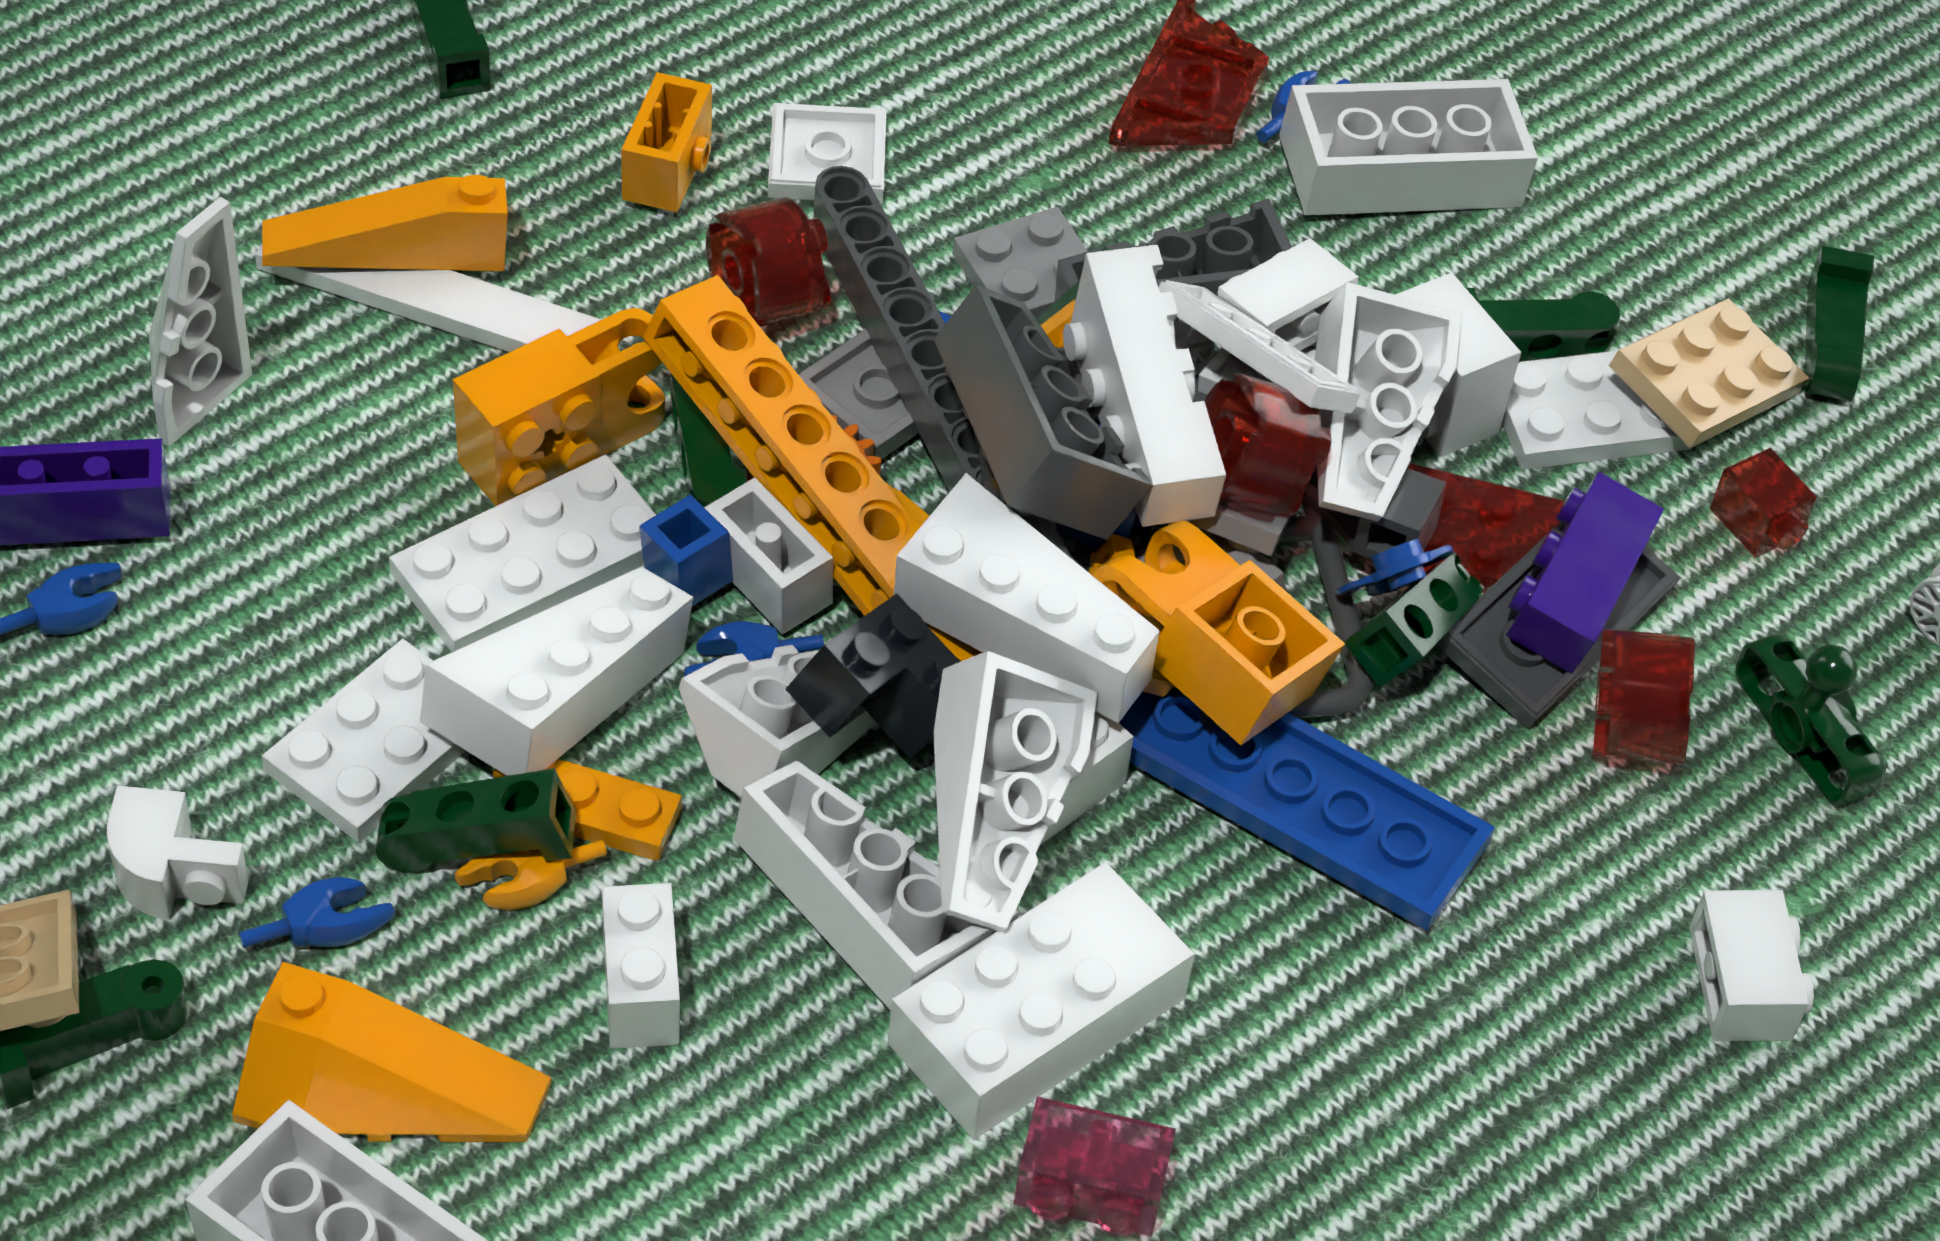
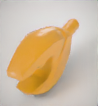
M601 839L573 848L572 858L545 861L539 849L479 856L459 868L454 873V876L459 886L470 885L480 881H493L504 875L514 877L513 880L503 882L484 893L483 902L488 907L498 910H520L532 907L557 892L567 882L565 868L606 856L607 851Z

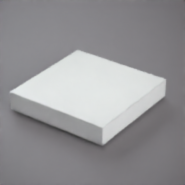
M773 103L768 198L814 200L817 176L823 170L830 167L847 166L860 171L867 178L880 204H883L886 109Z

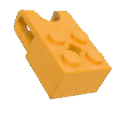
M629 308L614 313L569 336H566L559 328L453 379L458 463L495 506L605 454L607 455L653 432L662 425L665 419V395L646 376V374L658 367L662 361L646 341L636 343L622 351L618 348L620 342L626 337L639 336L643 338L652 319V314L639 308ZM630 401L641 402L646 406L638 409L629 408L627 403Z
M1187 521L1173 522L1156 531L1147 547L1144 557L1145 563L1131 555H1121L1099 566L1091 574L1119 597L1114 587V581L1117 582L1136 601L1124 602L1160 630L1153 667L1240 745L1246 743L1312 696L1345 645L1341 639L1251 560L1239 565L1198 527ZM1173 544L1181 550L1185 565L1176 559Z

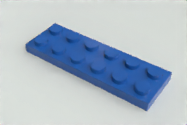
M1173 687L1164 697L1142 691L1119 722L1122 727L1134 736L1129 763L1426 931L1429 930L1490 844L1495 830V826L1290 713H1286L1246 743L1240 745L1229 734L1220 729L1209 716L1179 689Z

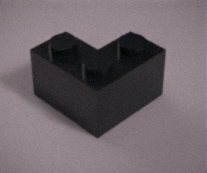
M896 593L824 644L785 690L829 738L866 711L911 759L934 741L933 731L942 672L944 668L959 663L961 660L931 631L919 614L912 610Z

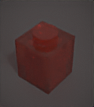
M1770 447L1723 469L1710 510L1743 546L1757 558L1778 547L1780 549H1787L1796 544L1806 534L1809 527L1807 522L1817 496Z

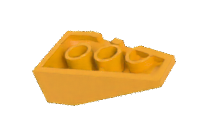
M483 175L441 177L263 220L262 266L504 271L508 217L505 178H488Z
M282 962L254 1018L232 1118L233 1122L258 1129L286 1101L290 1100L335 1133L367 1134L368 1142H392V1135H435L441 1142H527L550 1089L551 1077L350 981Z

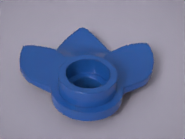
M1419 539L1408 541L1370 557L1376 572L1336 589L1335 593L1338 596H1346L1366 589L1368 596H1378L1396 591L1427 577L1423 568L1451 556L1454 550L1452 545H1446L1424 552Z

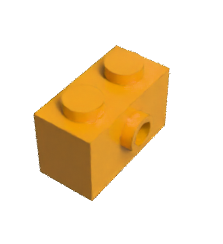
M659 72L656 73L621 149L622 200L678 213L695 172H704L709 160L711 150L710 137L712 135L711 84Z

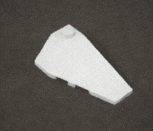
M222 197L215 200L176 233L149 334L152 393L159 438H162L163 444L168 447L252 376L230 202Z
M1346 282L1320 314L1315 361L1357 388V392L1361 395L1352 414L1315 408L1319 507L1377 522L1383 517L1411 460L1410 456L1423 430L1428 426L1435 412L1433 409L1457 367L1462 313Z
M793 645L775 647L772 658L748 661L743 653L723 656L681 679L679 691L710 774L733 791L740 799L742 798L744 787L796 760L816 774H819L877 723L865 711L829 738L785 690L819 650L799 653Z
M990 651L983 652L943 669L933 731L942 913L997 931L1007 929L1038 864L1036 852L1048 827L1057 824L1065 807L1060 801L1073 775L1081 773L1089 756L1097 691Z

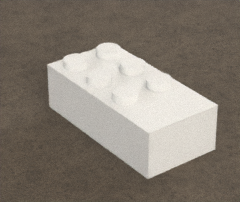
M1508 79L1292 85L1279 133L1304 215L1522 207L1538 160Z
M1104 862L1009 923L1007 929L995 932L892 998L888 1045L972 1139L975 1140L1184 1000L1195 954L1134 890Z
M290 1100L286 1101L185 1199L196 1241H488Z

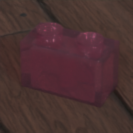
M1037 1096L1019 1165L1013 1204L1029 1208L1035 1214L1045 1218L1059 1219L1069 1217L1099 1224L1106 1231L1118 1235L1137 1233L1152 1237L1176 1128Z

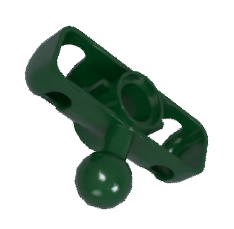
M1781 635L1767 636L1745 644L1735 668L1739 684L1771 725L1778 743L1786 751L1793 754L1825 798L1832 805L1841 806L1860 799L1875 790L1885 776L1886 763L1856 723V708L1853 699L1847 691L1853 686L1858 670L1853 654L1843 646L1828 644L1816 649L1806 660L1793 641ZM1771 675H1774L1784 688V690L1774 693L1773 696L1763 693L1758 687L1759 681ZM1842 768H1845L1848 777L1844 790L1835 787L1829 777L1832 773Z

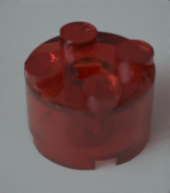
M780 197L733 209L714 216L719 222L710 224L706 232V256L710 277L718 275L730 291L744 303L747 312L760 327L811 314L818 309L826 308L830 305L831 291L824 275L821 253L827 251L828 239L825 228L818 218L808 219L801 207L788 197Z
M1234 374L1236 378L1234 381L1221 379L1213 386L1204 400L1226 472L1219 500L1271 514L1279 513L1292 516L1297 512L1302 503L1303 492L1312 476L1315 465L1323 463L1329 454L1331 447L1330 430L1321 426L1318 408L1309 407L1281 385L1243 374Z
M1602 629L1599 667H1609L1611 671H1598L1595 709H1597V715L1607 716V720L1595 719L1592 757L1660 763L1685 762L1691 717L1689 715L1690 694L1693 693L1695 639L1693 637Z

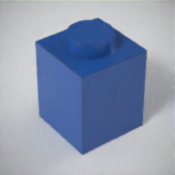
M691 494L639 525L644 568L693 596L692 606L733 581L729 531Z

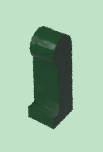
M410 0L414 12L412 16L440 99L491 91L489 48L483 34H478L465 1ZM452 65H465L474 71L472 75L465 79L455 80L446 77V68Z
M1821 246L1807 285L1805 374L1809 377V380L1805 384L1806 394L1823 395L1846 402H1851L1855 396L1862 369L1868 286L1874 268L1873 255Z
M1466 288L1521 351L1519 362L1609 352L1620 319V309L1616 302L1598 292H1582L1574 296L1573 299L1478 300L1475 288Z
M671 374L670 409L687 496L691 494L703 507H706L743 485L747 480L743 472L732 465L729 445Z
M1455 551L1451 556L1439 561L1425 572L1427 577L1414 582L1373 619L1344 641L1345 646L1380 688L1422 659L1480 598L1478 595L1485 589L1480 581L1471 576L1463 567L1460 557Z
M555 768L412 791L411 794L390 798L383 804L375 851L377 858L384 865L402 872L425 870L433 862L535 849L541 851L545 861L572 858L576 809Z
M151 959L133 965L129 964L79 982V1013L65 1016L61 1021L46 1027L35 1028L25 1025L0 1031V1094L7 1110L35 1099L32 1080L138 1038L156 1041L168 1038L178 1032L185 1023L187 1007L183 977L177 967L164 960Z

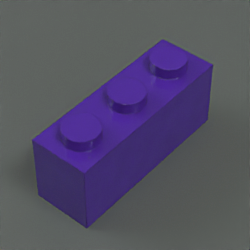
M162 438L0 447V545L170 536V483Z
M1601 472L1596 474L1585 492L1574 487L1555 518L1565 524L1560 535L1551 530L1533 558L1532 563L1541 568L1537 578L1535 579L1527 574L1508 605V608L1517 612V615L1506 636L1572 674L1599 637L1664 508Z

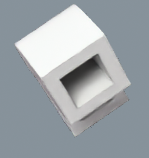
M117 786L107 822V840L115 879L121 894L133 907L142 913L169 921L175 898L189 899L203 905H214L220 902L243 904L248 886L242 843L190 838L192 829L185 792Z

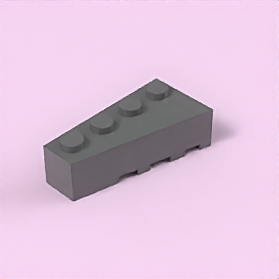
M1269 198L1251 203L1250 213L1231 218L1224 211L1205 217L1204 226L1179 233L1173 226L1155 231L1149 243L1134 246L1126 240L1106 246L1109 250L1158 245L1164 264L1161 270H1157L1156 282L1158 287L1161 281L1166 282V280L1205 287L1217 296L1218 287L1232 277L1241 275L1270 260L1279 252L1292 248ZM1104 247L1058 260L1055 302L1081 279L1086 253L1099 252Z
M975 285L934 338V342L945 364V373L953 382L962 402L963 413L970 421L982 447L981 454L989 463L999 485L1001 499L1010 509L1020 515L1030 516L1033 514L1108 540L1151 488V482L1140 468L1133 467L1131 470H1128L1118 457V454L1125 445L1113 428L1104 426L1101 430L1090 417L1086 409L1093 401L1081 383H1077L1070 375L1057 368L1064 358L1026 304L982 286Z

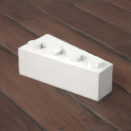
M1158 245L1086 253L1071 323L1065 324L1063 329V344L1066 356L1070 361H1076L1082 375L1081 384L1093 400L1088 407L1095 408L1100 420V429L1102 430L1104 426L1113 428L1125 445L1118 454V457L1128 470H1131L1133 467L1140 468L1152 484L1151 488L1135 506L1142 527L1215 517L1226 478V472L1205 402H1193L1195 396V368L1189 348L1177 350L1175 346V331L1172 320H1176L1178 311L1172 291L1160 293L1158 289L1156 274L1157 270H1161L1164 265Z
M967 473L964 474L897 555L894 595L897 593L912 610L919 614L924 622L981 652L990 651L1097 691L1095 711L1117 723L1120 722L1152 678L1160 630Z
M639 567L426 664L420 722L506 776L545 770L684 654L693 596L649 570Z
M796 760L743 788L733 839L891 1010L892 998L991 936L997 930L942 913L940 868L914 851L916 841L897 828L893 831L882 829L864 816L866 807ZM1015 910L1010 923L1018 918L1019 912Z

